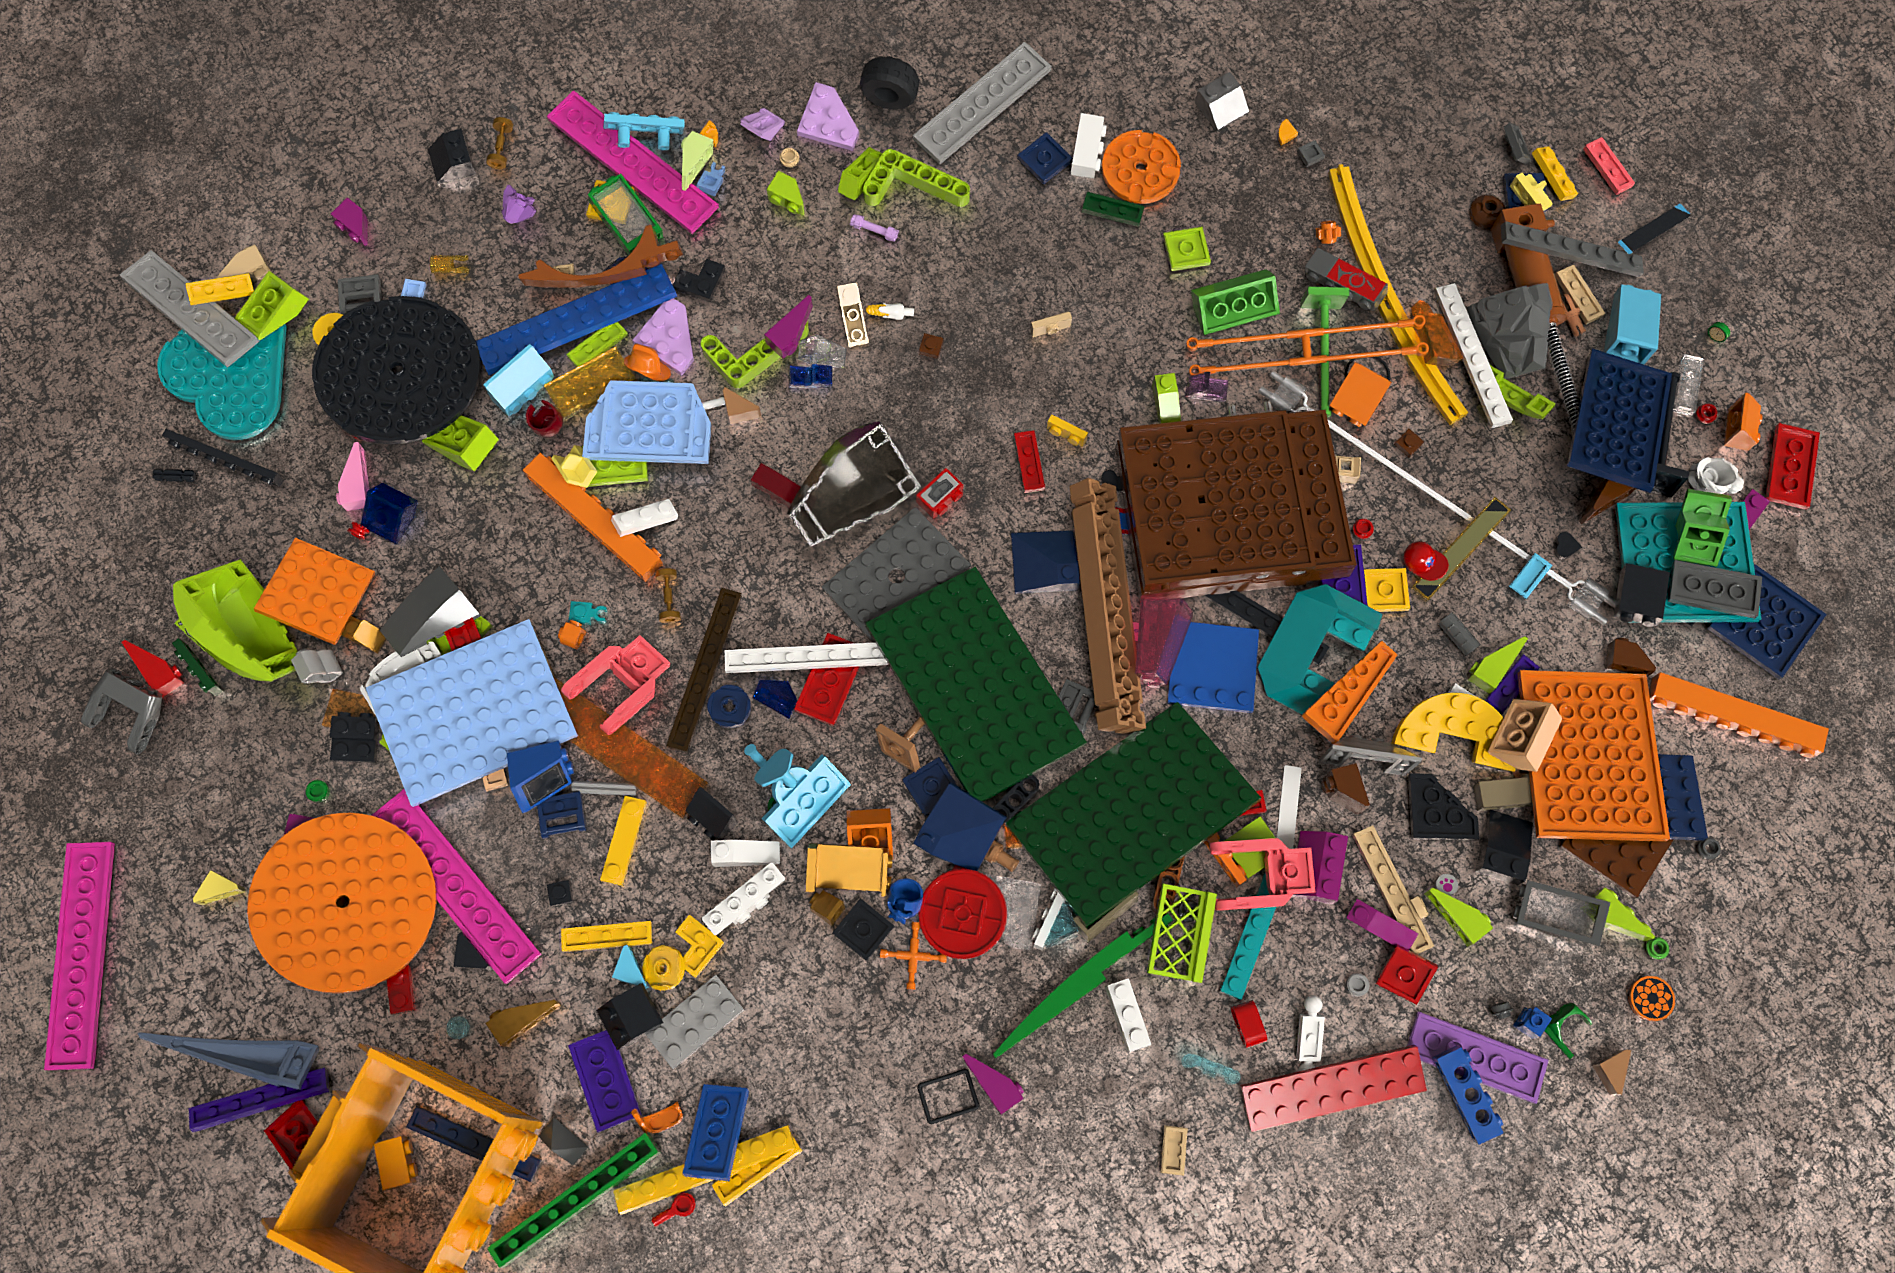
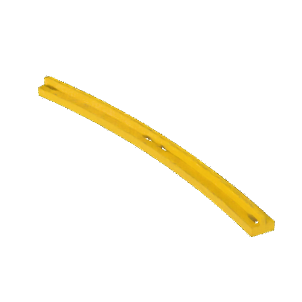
M1339 164L1338 168L1329 169L1328 175L1338 211L1360 270L1388 284V293L1378 306L1384 322H1397L1398 320L1408 319L1375 249L1358 201L1349 167H1344L1343 164ZM1337 175H1340L1341 182L1338 181ZM1385 301H1388L1390 309L1387 308ZM1413 327L1388 328L1399 349L1401 347L1417 346L1421 343ZM1424 347L1418 348L1420 352L1426 351ZM1428 352L1423 357L1417 354L1403 355L1449 425L1468 414V411L1453 392ZM1449 407L1453 408L1457 414L1456 416L1453 415Z

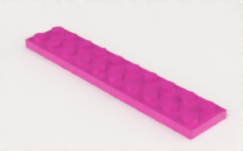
M574 90L546 116L550 123L616 175L621 173L630 186L634 187L636 191L689 233L693 234L719 208L717 202L692 183L686 191L682 190V175L631 135L630 146L628 148L619 147L618 130L603 129L604 114Z
M405 789L371 815L396 825L406 832L421 848L433 872L437 893L436 900L505 984H508L542 955L420 805L411 806Z
M115 843L66 844L44 1070L94 1069Z

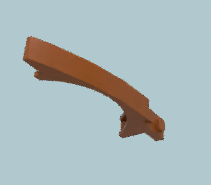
M652 225L645 226L643 235L631 254L609 270L592 275H572L560 272L542 260L535 261L537 269L519 274L518 277L525 286L578 288L611 284L647 275L645 267H655L663 261H674L679 256H682L683 252L677 240L660 246Z

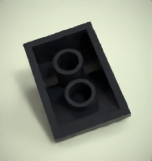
M1489 810L1475 872L1515 885L1525 882L1531 860L1533 822Z

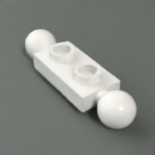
M1315 995L1308 996L1304 1001V1007L1308 1014H1300L1296 1059L1304 1062L1299 1066L1298 1072L1316 1068L1313 1062H1321L1325 1017L1317 1015L1322 1009L1323 1004L1322 1000Z

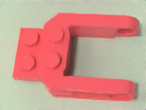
M639 635L625 648L608 646L570 678L562 687L561 692L568 699H573L605 671L611 669L613 674L634 692L614 709V713L606 719L603 725L600 724V728L607 735H611L654 698L655 679L670 667V662Z
M1278 838L1209 843L1210 855L1265 852L1267 890L1269 891L1267 896L1216 899L1215 911L1284 906L1293 894L1316 893L1311 848L1288 849Z

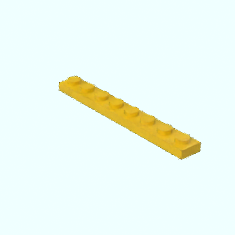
M787 1125L737 1144L731 1173L795 1150L796 1147L790 1127ZM683 1164L613 1190L618 1213L622 1215L710 1182L712 1179L685 1177L682 1174L685 1165Z

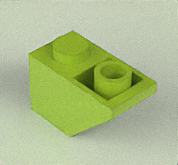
M778 171L767 188L768 200L774 205H781L787 208L793 214L797 213L803 216L805 213L804 204L796 179Z

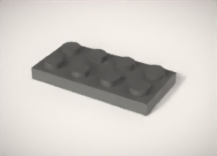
M1675 560L1672 563L1668 602L1756 619L1759 613L1762 577Z

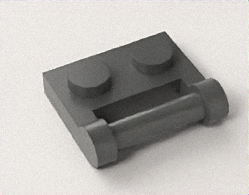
M376 274L338 279L340 313L345 315L352 309L367 303L347 304V300L373 297L374 302L382 301L380 276Z
M1066 679L1058 697L1071 718H1073L1082 696L1088 697L1079 721H1074L1080 732L1085 734L1086 724L1095 706L1094 691Z

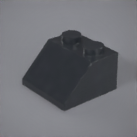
M461 128L442 133L428 148L438 185L476 174L469 146Z
M701 786L685 810L689 815L687 820L695 827L698 825L705 829L703 833L711 841L715 839L723 840L738 823L734 815Z
M643 983L612 998L596 1010L617 1050L637 1043L663 1024Z

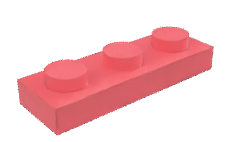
M1602 137L1585 145L1583 150L1615 195L1633 187L1635 182Z

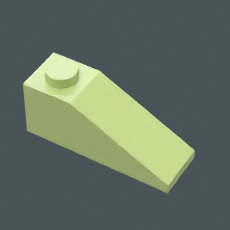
M691 131L688 137H685L681 143V148L683 149L682 190L684 191L687 190L713 155V139Z

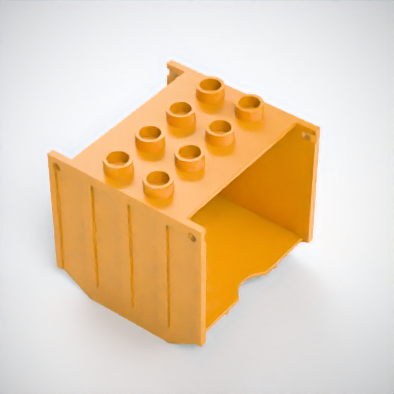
M359 1043L358 1047L367 1053L368 1058L349 1092L333 1090L332 1099L293 1169L288 1171V1174L297 1183V1186L280 1217L262 1218L260 1221L268 1233L266 1237L334 1273H423L334 1227L338 1216L365 1169L368 1156L374 1144L389 1125L414 1079L502 1124L424 1273H468L463 1268L472 1250L478 1252L485 1243L491 1230V1225L487 1222L495 1206L501 1207L509 1197L515 1184V1180L511 1176L519 1160L524 1162L530 1156L538 1140V1135L534 1132L536 1129H541L544 1122L422 1060L417 1061L387 1049Z

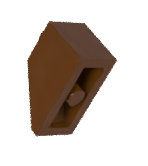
M1616 638L1608 644L1605 669L1631 674H1646L1647 677L1656 671V666L1637 643L1630 642L1627 638Z

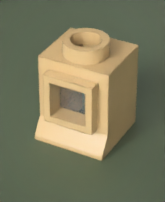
M1335 456L1340 482L1356 484L1360 478L1361 457Z

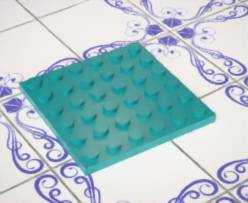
M1683 502L1617 503L1615 505L1622 568L1628 563L1670 572L1664 616L1660 623L1759 622L1761 620L1760 606L1758 617L1754 619L1668 602L1672 563L1675 561L1673 553L1679 538L1675 525ZM1731 502L1726 516L1730 528L1718 566L1709 567L1755 575L1745 502Z

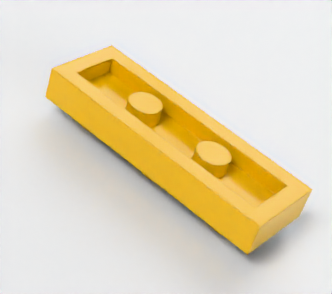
M1549 146L1536 148L1532 155L1559 200L1574 199L1578 193L1573 182L1570 181L1565 173L1564 167L1557 160L1554 151Z
M249 273L185 283L190 305L251 296L254 292Z

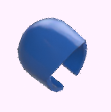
M905 878L899 879L891 885L887 896V905L890 911L889 918L905 924L906 919L914 917L921 910L923 889L918 882Z

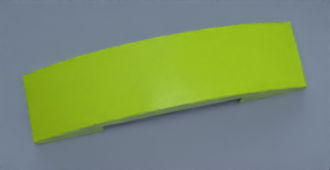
M1490 365L1508 407L1536 419H1543L1555 407L1556 403L1539 393L1534 396L1504 379V373Z

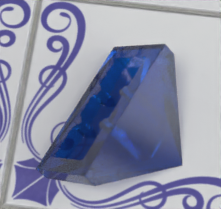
M760 680L752 697L788 719L791 717L798 701L788 681Z

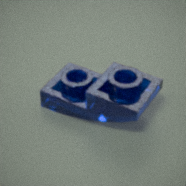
M812 364L811 367L791 365L789 367V388H823L832 386V366Z

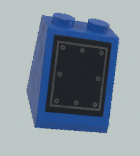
M559 741L507 753L510 789L522 813L528 812L572 783L571 774H574L572 761H569L566 748L562 749Z

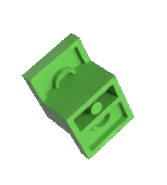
M1687 489L1675 525L1679 538L1673 553L1674 560L1718 566L1730 531L1726 520L1732 502L1730 495Z

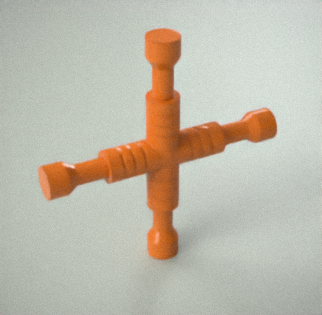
M912 922L911 928L913 933L910 939L909 951L880 950V958L896 957V959L909 960V981L906 985L908 990H915L914 977L915 973H917V961L930 962V960H937L941 963H946L947 956L943 954L933 955L929 952H918L919 922Z

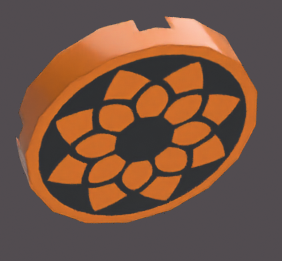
M1645 976L1637 979L1630 986L1628 1003L1632 1011L1639 1018L1656 1022L1667 1018L1672 1013L1675 1006V995L1671 986L1665 980L1656 976Z

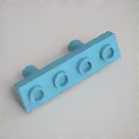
M610 112L604 114L603 129L618 130V146L621 148H628L630 146V131L657 132L658 149L666 151L670 148V133L683 134L684 119L675 116L660 118L657 115L644 117L634 113L620 115L617 112Z

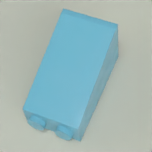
M1621 284L1614 293L1603 352L1645 364L1658 349L1661 294L1655 293L1652 290L1634 288L1632 285Z

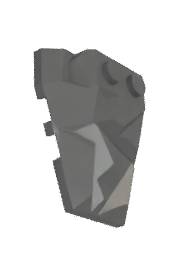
M1548 283L1536 284L1530 287L1521 286L1482 298L1479 302L1467 307L1469 318L1478 339L1496 368L1504 373V379L1506 380L1546 369L1549 343L1547 338L1551 325L1549 322L1550 311L1553 306Z

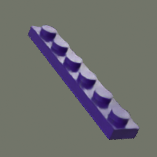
M324 1067L308 1072L300 1090L282 1085L278 1087L267 1084L190 1107L189 1129L192 1132H197L330 1092L328 1070Z

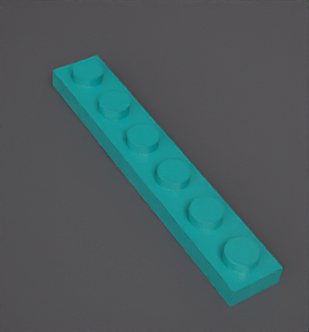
M1265 872L1256 896L1269 895ZM1276 907L1250 909L1219 992L1242 1000Z

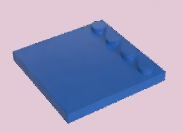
M1174 620L1167 704L1179 702L1182 706L1253 713L1259 629Z

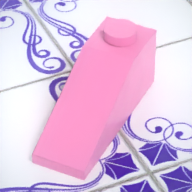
M359 442L353 444L338 483L339 492L336 493L338 504L342 505L346 511L372 507L365 451Z

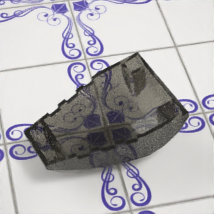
M879 421L868 423L849 431L831 445L798 490L787 514L811 547L834 537L836 533L842 530L847 531L858 523L872 520V517L888 513L919 490L921 485L882 423Z

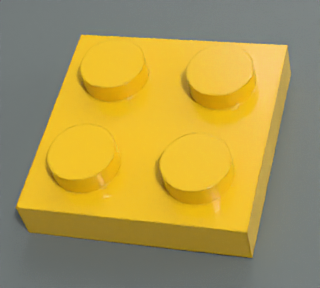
M1406 568L1364 569L1368 607L1378 612L1408 611L1410 609Z

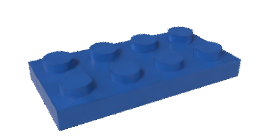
M703 1085L682 1173L685 1177L721 1181L730 1180L749 1095L747 1088Z

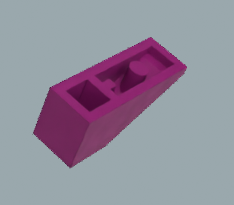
M810 295L805 297L764 334L766 344L782 359L787 355H792L797 349L813 307Z
M1360 899L1356 900L1346 917L1348 920L1394 946L1398 944L1410 950L1419 934Z
M968 1054L962 1056V1059L1000 1115L1024 1099L1022 1097L1024 1091L1017 1081L1013 1083L1010 1078Z

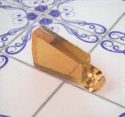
M1422 300L1412 305L1411 312L1413 316L1422 315L1426 320L1423 328L1417 329L1420 343L1424 342L1429 347L1427 354L1423 356L1425 364L1454 366L1461 361L1463 356L1442 314L1433 313L1430 306ZM1421 320L1415 321L1418 325L1422 324Z

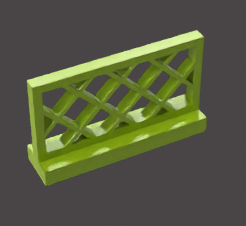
M1168 884L1161 885L1147 973L1198 983L1203 982L1217 897L1216 893ZM1167 889L1174 890L1179 897L1171 905L1166 900ZM1191 894L1199 895L1198 905L1191 909L1185 899ZM1182 902L1188 912L1178 918L1172 908ZM1170 911L1176 921L1166 927L1162 922V916ZM1191 915L1195 924L1192 929L1187 931L1181 921ZM1178 924L1185 934L1174 940L1169 930ZM1166 933L1172 943L1162 950L1158 940L1160 936ZM1187 937L1191 942V948L1186 953H1183L1178 943ZM1175 946L1181 956L1171 963L1165 952ZM1162 955L1168 966L1161 971L1155 970V960ZM1181 960H1184L1187 964L1186 975L1178 974L1174 968V965Z

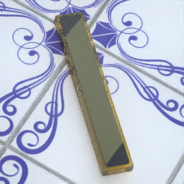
M1494 497L1442 553L1449 563L1447 573L1435 581L1419 578L1411 589L1427 602L1507 516L1511 509Z

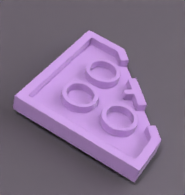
M815 82L797 129V135L853 151L859 136L858 128L835 88Z
M673 298L662 303L632 341L634 345L640 344L654 348L658 353L660 362L682 376L694 362L686 307Z

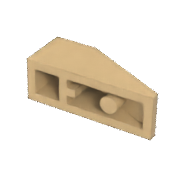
M253 245L237 253L215 279L249 273L253 283L265 277L267 272H271L257 246Z

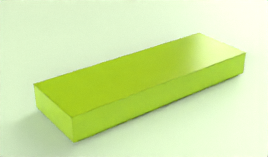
M619 322L613 323L596 331L566 355L578 370L581 371L625 338L628 333Z

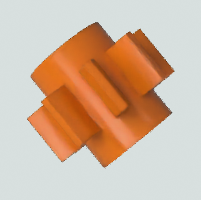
M1323 221L1320 223V228H1316V238L1321 239L1323 244L1335 243L1336 238L1341 236V227L1336 225V221Z

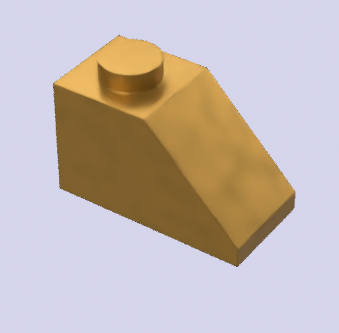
M824 890L820 894L816 893L809 902L811 904L810 910L831 926L834 925L845 910L843 901Z

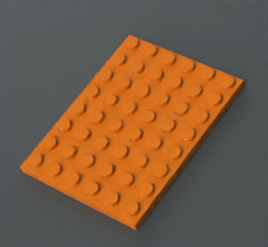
M1520 670L1517 673L1520 700L1552 703L1562 717L1561 723L1538 771H1529L1536 838L1668 841L1670 835L1647 675Z

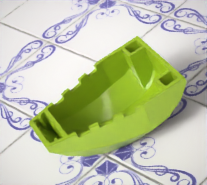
M241 559L176 581L173 584V600L180 621L191 637L222 666L240 676L257 681H274L296 671L291 659L296 656L298 651L294 643L289 642L285 626L280 625L279 621L254 611V607L265 589Z

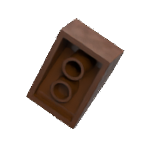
M1605 479L1599 485L1579 521L1580 524H1584L1627 498L1636 488Z

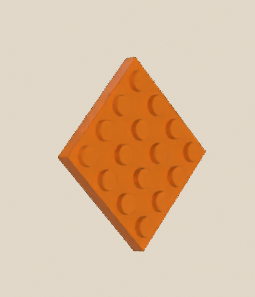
M295 538L255 605L254 611L336 645L375 576V571Z

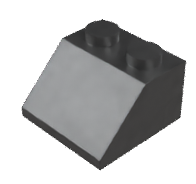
M1231 72L1226 73L1197 91L1195 104L1216 131L1223 129L1249 113L1242 87Z

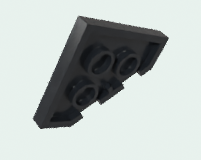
M1410 773L1408 775L1411 839L1479 840L1478 817L1472 811L1467 810L1451 791L1446 790L1433 774Z

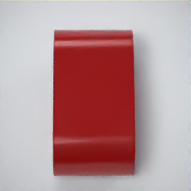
M1253 1000L1231 1007L1235 1025L1245 1048L1268 1041L1257 1006Z

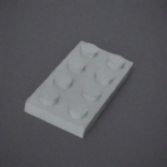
M715 975L662 1019L663 1024L646 1036L671 1068L675 1069L741 1014L744 1008L719 977Z

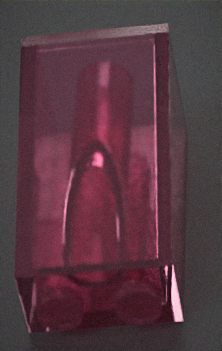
M1183 598L1141 599L1135 674L1149 688H1160V685H1167L1193 617V611Z

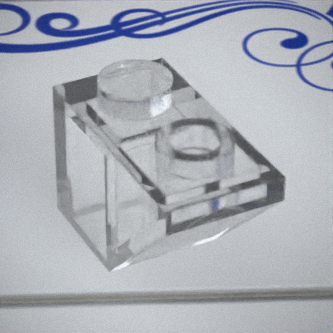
M815 334L800 340L798 359L812 366L844 368L846 348Z

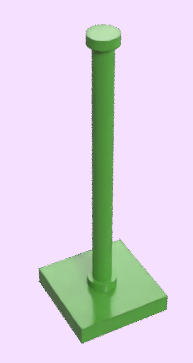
M1308 286L1300 301V308L1321 309V328L1327 329L1329 328V309L1340 310L1349 297V288ZM1329 334L1321 336V355L1329 356ZM1329 361L1321 363V410H1326L1327 417L1331 416V411L1329 410Z

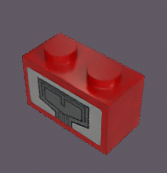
M945 468L916 495V503L933 519L938 515L942 516L948 510V505L953 501L957 502L963 496V484Z

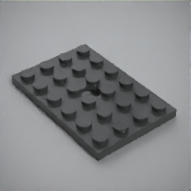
M914 507L822 586V590L860 631L874 643L873 638L865 627L866 622L971 569L972 565ZM899 569L904 572L905 579L902 583H892L889 580L888 576L892 570Z

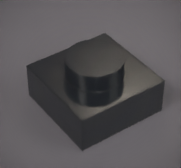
M569 880L547 884L550 907L574 903Z

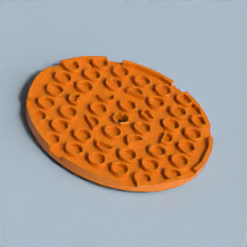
M336 813L314 818L302 823L282 836L260 862L253 876L248 895L247 913L251 935L267 963L281 976L300 987L333 994L357 992L374 987L376 984L385 981L391 976L393 977L405 968L425 943L436 911L437 893L433 872L426 856L416 842L406 832L386 820L360 813ZM342 896H347L350 900L348 906L344 908L338 907L336 904L337 900Z

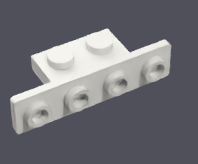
M771 862L704 915L702 920L714 935L719 934L732 922L735 925L738 922L740 924L744 923L751 917L750 913L756 908L760 910L769 902L767 900L770 897L768 893L785 881V877Z

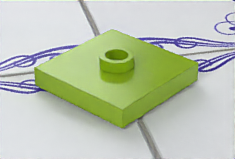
M1203 227L1163 233L1171 271L1211 264Z

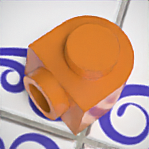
M570 620L569 623L566 622L559 630L558 638L560 639V644L577 650L581 646L587 631L581 628V623Z

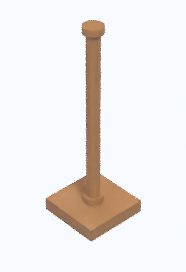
M921 717L914 722L903 736H900L881 723L875 729L881 751L915 773L921 766L915 744L910 742V740L924 725Z

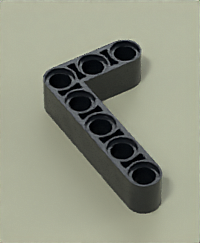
M1034 775L1011 786V790L993 807L994 810L1007 817L1001 829L1006 827V823L1017 815L1036 795L1040 784ZM1031 784L1034 790L1027 791L1023 785ZM1016 799L1019 805L1012 806L1008 800Z

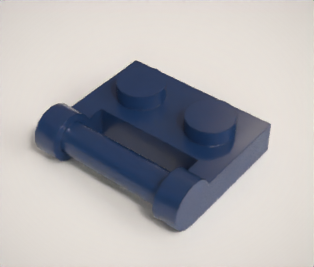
M580 791L552 796L537 805L542 839L550 838V835L571 831H587ZM577 816V822L548 827L547 821Z

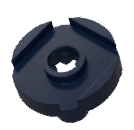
M724 685L710 695L707 709L712 721L718 726L735 728L742 726L751 713V702L742 688L736 685ZM731 701L735 708L731 712H727V709L723 707Z

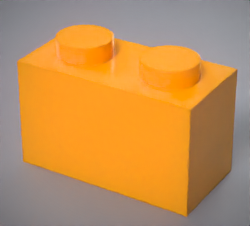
M399 1136L374 1144L382 1190H392L416 1183L415 1177L418 1176L416 1164L412 1163L413 1145L407 1136Z

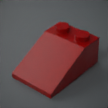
M304 1100L295 1102L264 1130L289 1169H293L320 1120Z

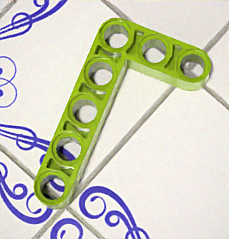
M887 149L882 153L863 187L864 201L869 206H876L881 202L894 178L958 207L966 206L970 200V186L966 182L893 149Z
M808 321L799 343L809 334ZM707 335L701 340L704 357L733 388L744 387L781 358L766 344L765 338L738 359L731 354L717 337ZM709 346H715L712 350L707 349ZM767 349L773 350L770 353H764ZM722 360H728L725 364L720 363ZM750 362H757L755 365H748ZM735 374H741L738 378L732 377Z

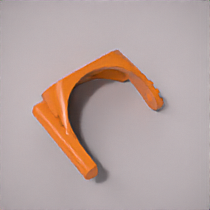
M678 1101L659 1112L645 1117H641L636 1108L631 1111V1114L644 1133H660L678 1125L683 1119Z

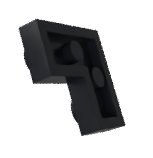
M706 259L699 275L680 269L673 287L676 291L711 302L726 267L721 263Z

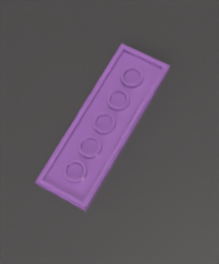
M1419 1011L1416 1012L1407 1046H1418L1421 1062L1436 1067L1433 1056L1454 1046L1462 1047V1049L1468 1051L1472 1059L1470 1065L1473 1071L1476 1070L1482 1079L1481 1084L1537 1104L1548 1059ZM1461 1066L1457 1067L1454 1074L1462 1077L1464 1069Z

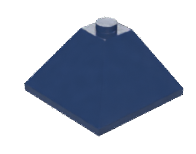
M1074 530L1011 533L1015 594L1078 591L1080 582Z
M949 783L921 827L913 844L935 857L966 869L978 871L1007 817L953 783Z

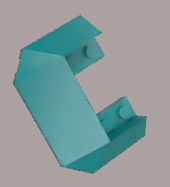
M1327 584L1297 592L1257 667L1262 678L1266 696L1302 715L1335 684L1308 669L1325 635L1328 633L1363 652L1373 633L1378 630L1383 614Z

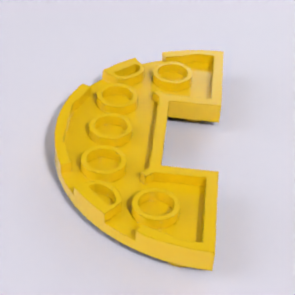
M1441 693L1420 701L1412 707V710L1405 718L1401 719L1391 744L1435 753L1439 733L1476 741L1472 763L1515 772L1516 769L1488 753L1504 719L1503 716L1486 701L1469 694Z

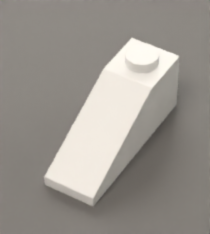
M751 840L711 841V863L714 867L768 865L771 862L773 864H780V842Z

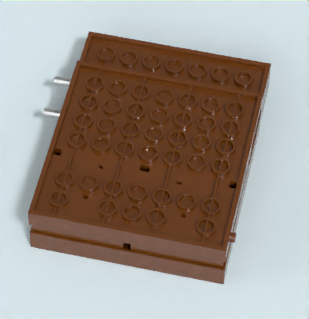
M1268 401V407L1267 402H1264L1265 413L1237 415L1235 405H1232L1234 415L1232 416L1231 405H1229V416L1120 428L1115 452L1122 485V496L1139 603L1204 596L1206 594H1224L1236 590L1242 592L1306 585L1308 581L1350 577L1357 563L1326 410L1288 414L1286 410L1273 412L1271 402Z

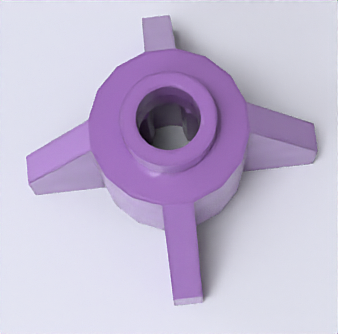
M507 185L503 194V208L501 211L504 220L513 224L532 218L536 213V210L532 207L535 199L516 193L517 191L511 185Z

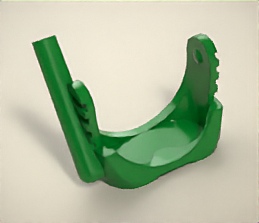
M1574 1003L1563 1005L1556 1013L1549 1016L1552 1019L1544 1030L1569 1059L1574 1057V1055L1563 1042L1560 1033L1564 1020L1571 1015L1579 1014L1588 1026L1593 1024L1590 1018Z

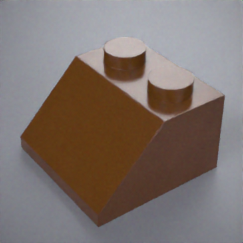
M1357 763L1331 769L1321 782L1324 794L1328 795L1329 800L1356 815L1361 814L1370 806Z

